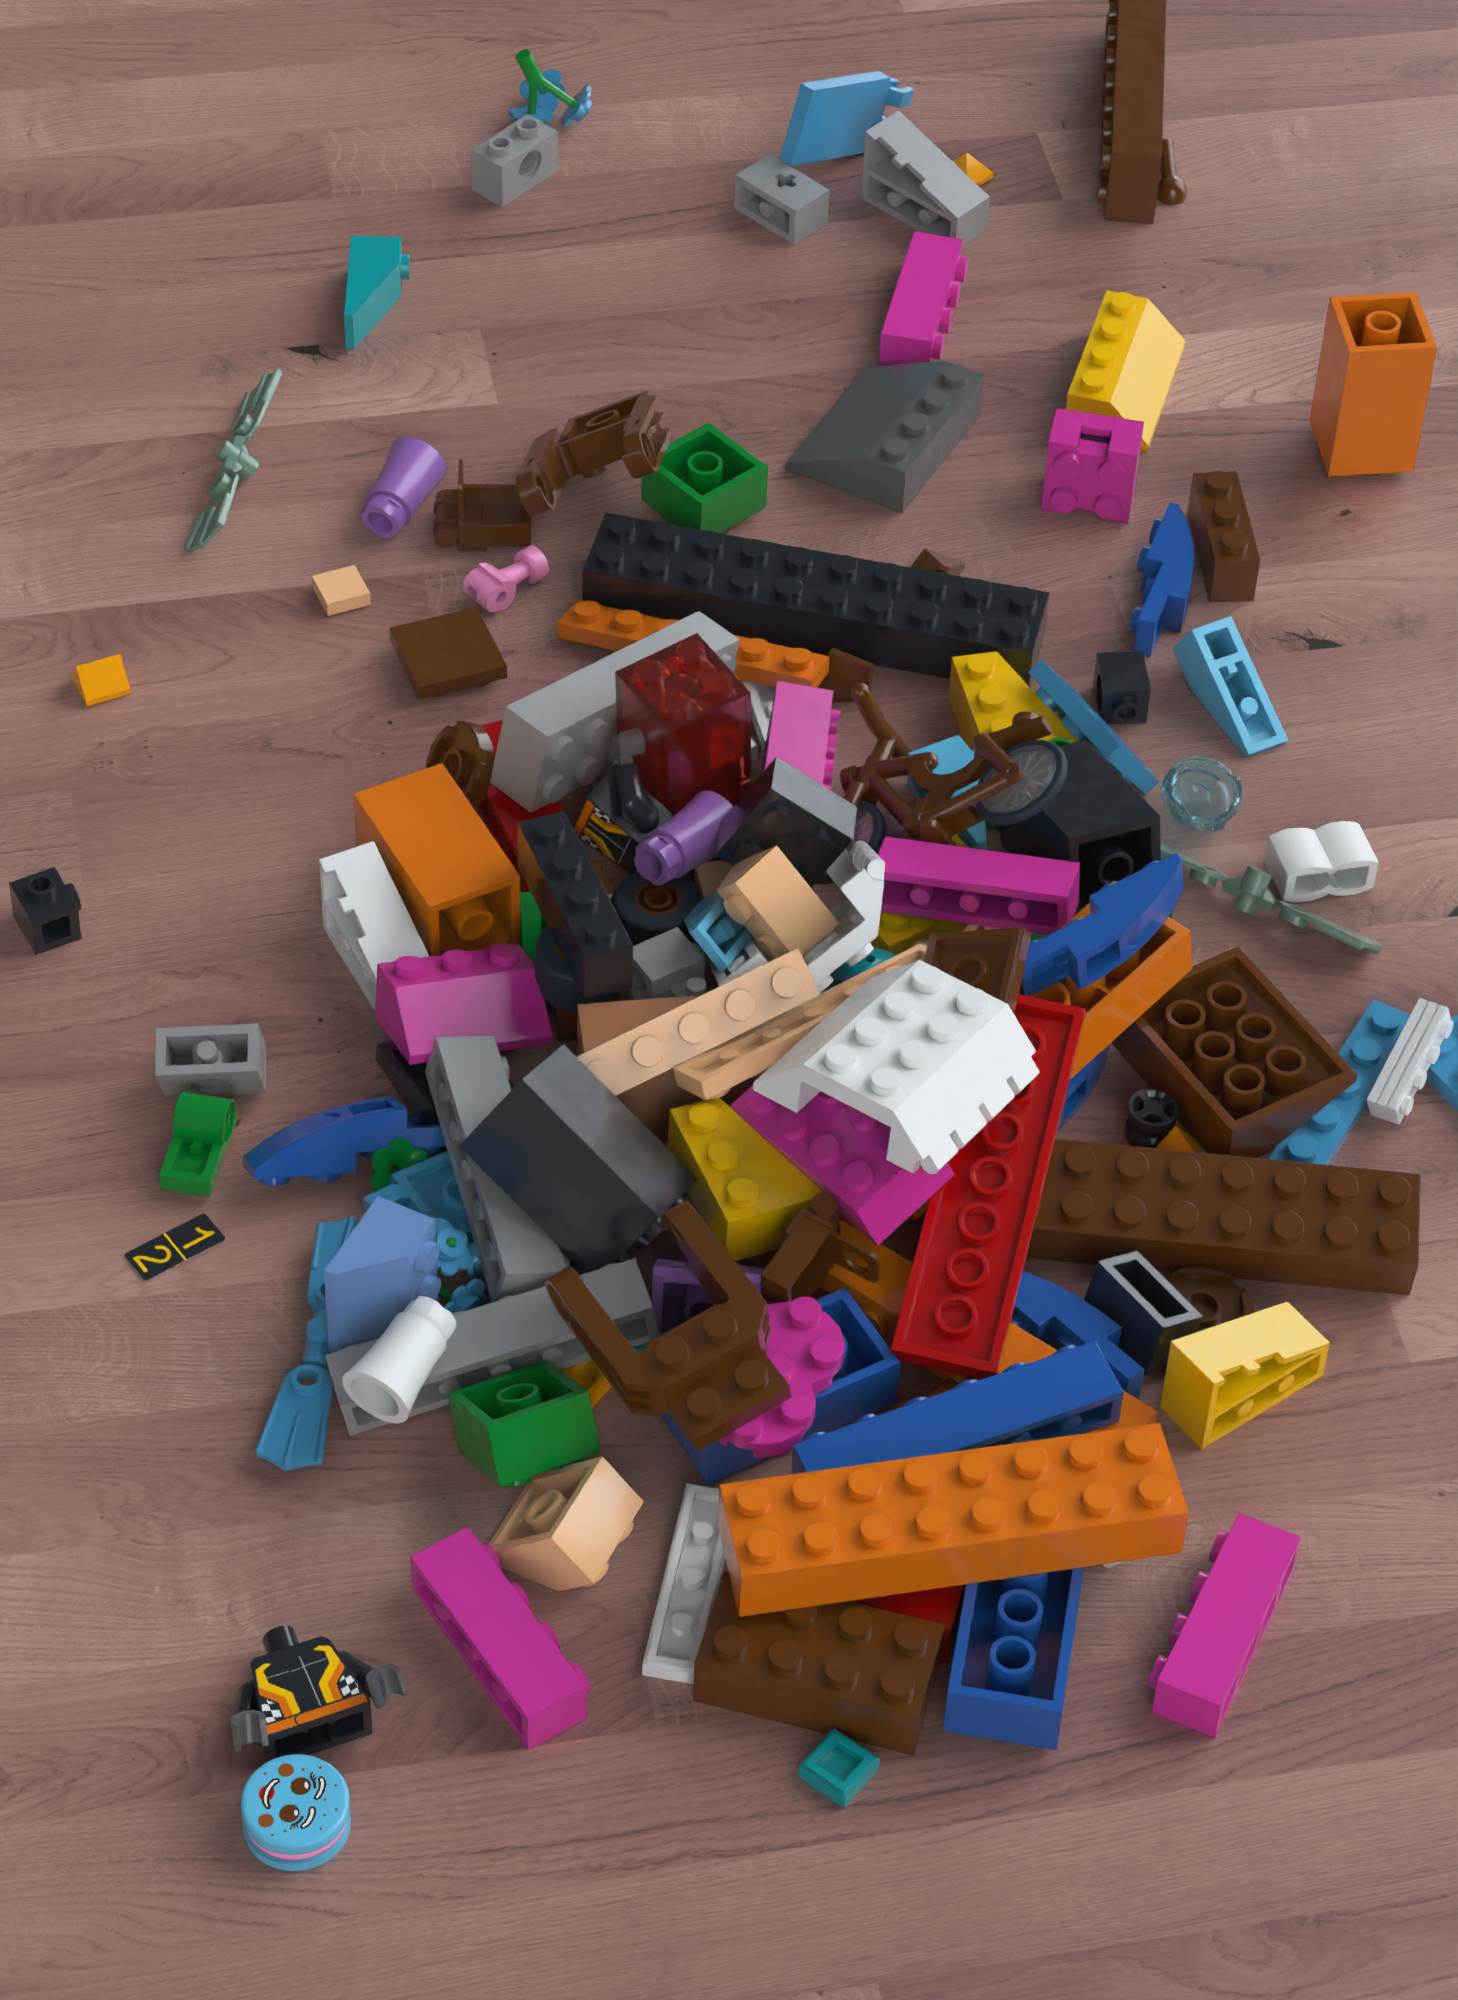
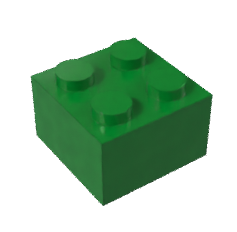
M708 422L669 444L658 471L641 478V500L673 525L722 533L766 508L768 466Z
M548 1360L447 1393L460 1454L499 1487L524 1485L533 1479V1475L553 1468L562 1469L566 1465L582 1462L584 1457L601 1452L589 1391Z

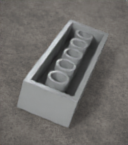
M697 611L507 705L490 783L532 813L549 803L557 802L564 795L582 786L591 784L595 779L607 774L615 763L619 766L620 761L615 760L610 752V744L620 732L639 728L645 740V754L653 752L660 745L678 736L685 735L691 729L708 720L716 719L723 712L727 704L726 693L730 677L736 668L735 657L740 639L700 611Z

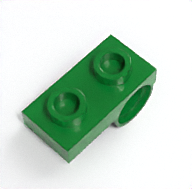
M184 1091L180 1093L173 1118V1138L159 1174L160 1189L211 1197L237 1123V1109L233 1099Z

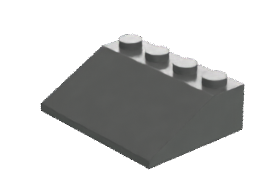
M948 361L865 367L786 462L785 470L903 513L980 417L984 374Z

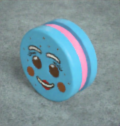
M302 1754L281 1756L260 1766L249 1777L243 1788L240 1809L244 1839L255 1857L266 1865L284 1871L313 1869L327 1863L345 1845L351 1828L349 1790L342 1775L328 1762L314 1756Z

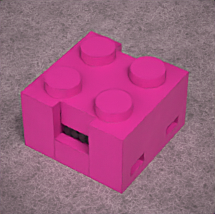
M1056 408L1048 441L1041 510L1069 514L1070 511L1076 508L1095 511L1102 520L1129 523L1136 490L1144 421Z

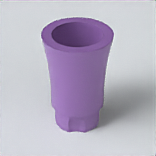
M402 437L396 439L391 444L385 464L376 483L367 495L366 505L360 515L361 521L367 529L373 531L379 537L393 538L403 526L410 522L421 503L446 475V464L438 451L428 443L412 437Z
M701 791L697 793L682 810L666 823L650 832L647 838L635 847L636 856L634 863L637 871L643 878L650 880L654 885H663L718 857L716 856L720 823L732 810L733 806L724 797L715 792Z

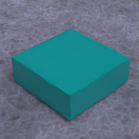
M833 1728L799 1765L798 1777L845 1808L879 1770L880 1758Z

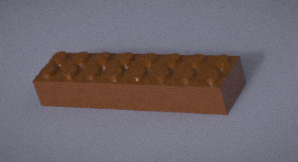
M1109 0V13H1107L1105 27L1101 155L1098 177L1100 179L1097 203L1105 204L1104 220L1154 224L1162 160L1167 0Z
M1055 1139L1027 1258L1097 1265L1098 1261L1138 1251L1157 1271L1173 1272L1183 1267L1204 1266L1221 1270L1237 1279L1410 1295L1419 1266L1421 1174Z

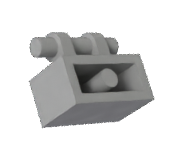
M678 927L633 946L632 988L625 990L626 1001L695 996L707 993L706 982L703 979L707 962L700 946L695 942L691 943Z

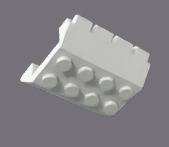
M864 841L855 842L851 846L850 853L845 849L826 871L847 898L830 910L840 924L803 957L820 993L833 982L834 979L830 975L845 962L850 967L860 962L873 950L874 947L870 942L878 936L884 889L885 862ZM753 937L750 938L730 966L720 972L710 958H707L719 986L769 962L755 945Z
M917 960L869 978L756 1079L753 1084V1090L796 1113L822 1091L891 1127L886 1160L913 1174L919 1169V1165L927 1173L936 1174L958 1153V1149H962L981 1131L987 1122L991 1121L1013 1100L1015 1095L1019 1094L1040 1071L1031 1058L1036 1050L1007 1003L934 966Z

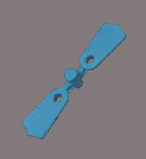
M353 1216L335 1222L317 1223L307 1293L308 1306L315 1314L307 1323L305 1351L301 1362L305 1365L293 1368L285 1376L255 1449L257 1457L275 1464L284 1471L323 1464L333 1390L331 1375L323 1368L328 1366L325 1355L329 1354L326 1300L323 1295L325 1293L324 1269L359 1223ZM304 1379H314L317 1381L310 1386H304L299 1383Z

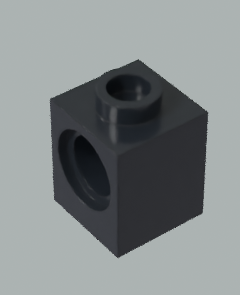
M1143 651L1097 653L1093 691L1098 714L1108 725L1146 723L1151 687Z

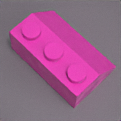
M498 943L488 949L474 951L449 950L443 955L422 958L403 956L393 962L377 964L375 1017L409 1065L428 1062L435 1037L495 1036L499 1052L552 1044V1030L545 1000L535 978V965L519 944Z

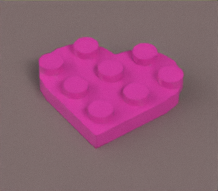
M799 1297L793 1301L767 1304L771 1336L766 1355L790 1385L791 1398L720 1438L718 1441L721 1445L727 1447V1443L730 1442L738 1448L754 1450L753 1457L757 1458L779 1456L792 1450L793 1444L801 1442L804 1433L812 1426L816 1409L815 1395L829 1389L832 1385V1378L841 1369L844 1360L845 1343L841 1328L829 1314L822 1311L820 1303L811 1297Z

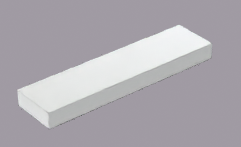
M686 1483L642 1664V1675L694 1684V1662L722 1582L726 1565L718 1528V1488Z

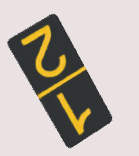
M201 1214L127 1252L125 1257L144 1280H149L223 1242L225 1237L206 1214Z

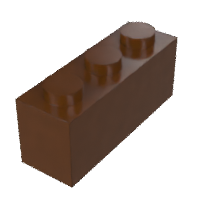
M1237 471L1193 473L1187 515L1209 602L1254 601L1260 557Z

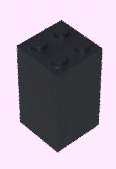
M1087 740L1059 746L1067 758L1068 771L1061 790L1047 807L1035 816L1020 823L1001 825V845L1008 853L1080 863L1079 903L1075 915L1090 903L1089 896L1098 892L1103 886L1113 881L1118 882L1142 870L1147 864L1161 860L1160 815ZM1034 752L1014 760L1038 787L1039 794L1035 799L1045 791L1055 773V756L1047 752ZM1008 787V788H1006V789L1000 791V792H999V795L1002 794V793H1004V792H1006V791H1008V790H1010V789H1012V788H1011V787ZM1034 800L1030 802L1022 801L1000 813L1019 810Z
M564 1044L526 1075L459 1145L585 1273L598 1270L608 1264L634 1259L664 1229L660 1219L661 1214L683 1201L691 1202L684 1193L698 1180Z

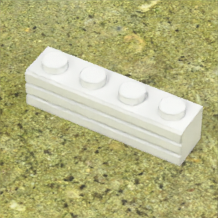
M1419 998L1366 1099L1371 1116L1399 1125L1404 1115H1409L1413 1107V1097L1418 1089L1421 1090L1425 1085L1427 1070L1430 1064L1436 1063L1443 1039H1447L1452 1032L1453 1021H1451L1449 1008Z

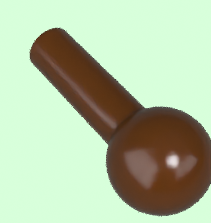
M1163 139L1160 168L1161 180L1158 184L1157 200L1164 204L1176 205L1185 201L1187 186L1177 176L1173 141Z

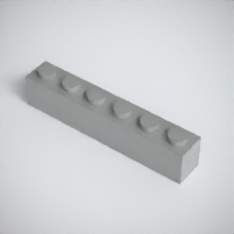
M495 1036L435 1037L425 1069V1075L472 1236L477 1247L491 1301L493 1303L505 1296L518 1295L544 1287L545 1279L570 1266L567 1254L561 1252L560 1247L459 1147L511 1091L508 1082V1061L505 1057L500 1056Z
M636 1258L621 1263L608 1264L598 1270L579 1275L632 1347L650 1342L659 1337L654 1309ZM545 1286L522 1294L505 1296L496 1302L474 1309L454 1312L452 1315L456 1320V1328L446 1342V1350L434 1365L419 1391L408 1418L449 1405L447 1393L544 1360H548L561 1370L592 1359L557 1312ZM378 1339L362 1344H352L342 1350L325 1355L349 1436L390 1424L372 1416L359 1407L347 1394L342 1384L343 1375L369 1351Z

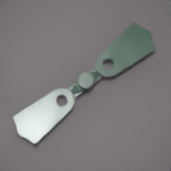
M275 368L271 374H263L259 384L250 393H245L237 420L230 431V434L234 437L230 442L227 439L222 441L214 452V455L222 463L219 468V474L211 482L207 490L211 498L204 513H200L185 546L190 553L205 547L224 527L239 478L247 481L259 466V462L248 454L245 443L255 433L266 412L283 373L279 368Z
M1161 844V860L1177 852L1182 858V864L1192 868L1189 877L1212 887L1216 886L1218 880H1222V891L1237 897L1233 907L1253 915L1256 907L1273 912L1278 906L1282 909L1279 917L1287 922L1306 928L1309 921L1314 924V929L1359 950L1366 949L1374 954L1381 952L1382 946L1371 938L1296 905L1276 900L1271 890L1267 889L1273 875L1266 871L1248 865L1243 878L1227 879L1228 876Z

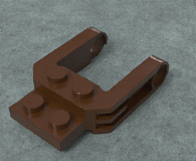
M648 390L569 419L561 434H559L557 428H554L536 438L516 475L517 490L528 514L536 516L555 509L569 478L582 474L584 478L594 477L604 472L608 468V464L623 460L628 472L634 479L657 472L673 436L670 428H662L666 419L664 413L655 412L659 403L657 396L650 395Z
M683 1201L662 1213L660 1216L661 1223L664 1229L669 1227L675 1241L687 1256L689 1269L717 1305L708 1308L652 1340L644 1350L637 1352L633 1349L571 1266L544 1280V1283L557 1312L630 1412L654 1417L660 1416L662 1412L669 1413L698 1452L791 1398L790 1385L766 1355L771 1336L766 1300L689 1202Z

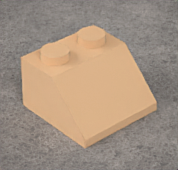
M778 846L769 848L735 864L716 890L724 900L723 905L728 915L735 922L744 925L756 939L755 945L768 961L796 948L799 949L802 957H804L840 924Z
M603 1456L566 1465L562 1469L547 1470L533 1475V1479L526 1484L489 1544L496 1552L501 1568L558 1592L581 1586L589 1587L597 1583L609 1568L607 1561L617 1545L631 1533L634 1527L632 1521L644 1501Z

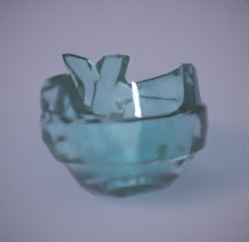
M1190 757L1179 761L1169 769L1161 783V797L1166 810L1172 815L1179 826L1195 834H1207L1211 831L1223 830L1226 826L1225 823L1236 815L1241 805L1244 791L1241 779L1234 775L1226 765L1205 757Z

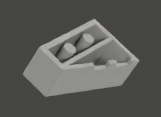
M897 110L865 132L862 200L919 232L963 239V246L987 230L990 196L902 113Z

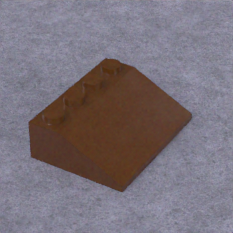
M1239 946L1192 966V970L1111 1042L1151 1088L1165 1090L1175 1097L1179 1105L1178 1119L1209 1154L1258 1158L1268 1153L1355 1083L1358 1075Z

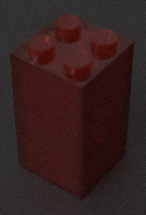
M698 633L616 671L617 736L620 732L632 728H639L644 736L646 746L644 754L632 757L634 763L640 765L642 787L666 807L673 816L682 810L701 791L715 792L724 797L734 807L751 787V692Z

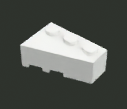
M374 841L319 859L323 928L375 1011L377 964L393 962L403 956L419 958L430 956Z

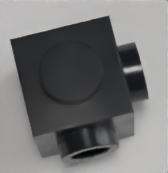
M55 867L9 882L13 917L35 955L82 939L78 913L81 910V902L78 893L72 883H64Z

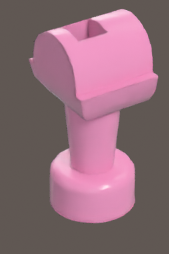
M529 545L515 554L514 564L498 570L493 565L485 562L479 563L478 567L466 576L463 582V591L491 613L502 612L512 603L516 594V585L523 580L529 584H535L549 575V564L545 555L538 547Z

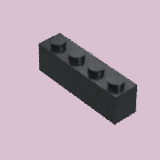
M558 812L517 822L518 867L583 999L586 1000L631 989L633 944L566 812Z

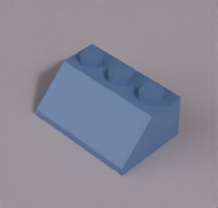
M377 1196L324 1269L329 1354L342 1350L352 1344H362L380 1338L395 1316L403 1312L412 1300H416L418 1296L429 1297L438 1302L441 1279L437 1277V1259L440 1253V1245L436 1243L434 1218Z

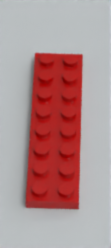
M1018 995L1014 1015L1036 1050L1031 1058L1040 1073L1019 1094L1015 1095L1014 1099L991 1121L987 1122L986 1126L962 1149H958V1153L948 1162L955 1175L930 1197L890 1353L894 1354L899 1361L981 1380L999 1373L1086 1014L1085 1008Z

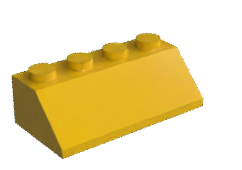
M1106 291L1069 388L1066 410L1144 421L1141 451L1148 452L1185 347V340L1148 298L1133 296L1126 292Z

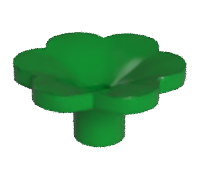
M400 1137L394 1138L387 1148L377 1149L371 1158V1165L374 1169L370 1178L372 1189L376 1192L390 1185L391 1174L427 1160L426 1152L421 1148H413L409 1140Z

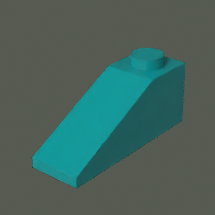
M351 236L344 309L346 349H355L401 297L402 280H410V254H402V237Z

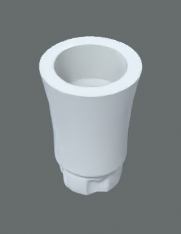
M418 1296L416 1300H412L403 1312L395 1316L385 1332L369 1351L343 1375L342 1384L350 1398L367 1413L380 1420L396 1424L405 1422L419 1391L434 1365L446 1350V1342L456 1328V1320L452 1313L443 1308L436 1300L429 1297Z

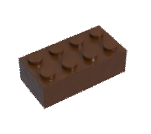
M725 1571L694 1662L693 1701L824 1734H829L835 1728L853 1741L914 1756L941 1664L945 1624L850 1601L739 1617L729 1572Z

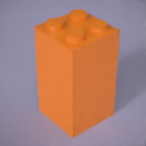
M1417 292L1332 296L1329 298L1309 419L1328 477L1414 471L1437 352V345Z
M442 763L354 793L356 847L374 841L429 956L443 955L449 950L474 951L488 949L498 943L513 945L520 943V875Z

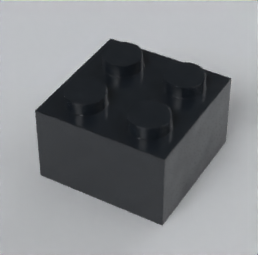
M775 757L721 821L716 856L734 866L743 859L778 846L812 888L853 841L857 807L783 760Z

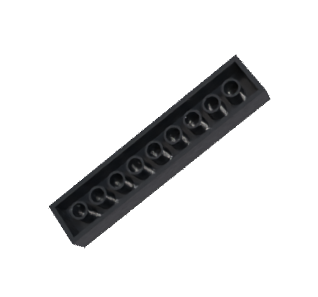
M605 513L582 571V601H595L600 605L621 610H635L643 615L665 620H681L700 611L733 635L750 639L760 638L768 643L790 648H804L812 653L828 656L832 648L873 663L876 666L950 679L952 657L997 651L1029 687L1033 677L1028 672L1037 664L1046 629L1050 592L1027 587H1017L982 579L950 575L937 571L922 570L893 563H883L848 555L833 554Z

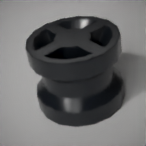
M1145 1088L1133 1094L1128 1103L1125 1137L1132 1146L1156 1148L1175 1127L1178 1119L1179 1105L1175 1097L1167 1091L1158 1088Z

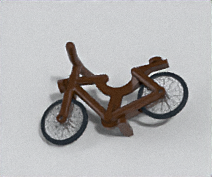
M857 683L851 690L852 697L868 729L878 741L872 754L867 757L863 766L856 767L853 765L840 771V782L845 791L843 798L857 807L854 839L846 848L849 853L851 846L857 841L866 842L875 852L880 847L885 833V820L881 811L876 807L878 800L904 828L902 839L958 846L953 841L952 836L984 820L996 825H1012L1035 816L1053 801L1065 782L1068 763L1063 750L1050 741L1037 740L1052 735V726L1043 715L1038 716L1029 711L1019 712L1014 715L1012 726L989 734H977L973 739L975 748L974 759L965 767L953 773L940 775L933 773V770L939 765V759L935 753L924 752L908 755L912 750L907 747L884 719L870 688L865 683ZM909 775L929 795L927 798H918L912 809L885 779ZM979 779V782L976 786L951 798L955 791L960 790ZM825 872L815 884L827 885L835 882Z

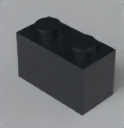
M1138 1251L1098 1261L1084 1301L1099 1309L1122 1327L1118 1347L1144 1369V1376L1165 1371L1171 1341L1196 1333L1203 1318Z

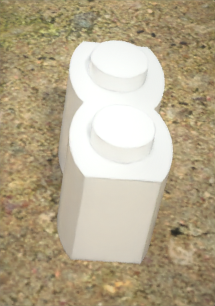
M1350 821L1331 822L1315 830L1309 828H1288L1274 833L1268 837L1264 862L1270 874L1273 875V881L1282 899L1295 903L1312 901L1327 894L1349 896L1367 891L1374 887L1379 865L1360 825Z

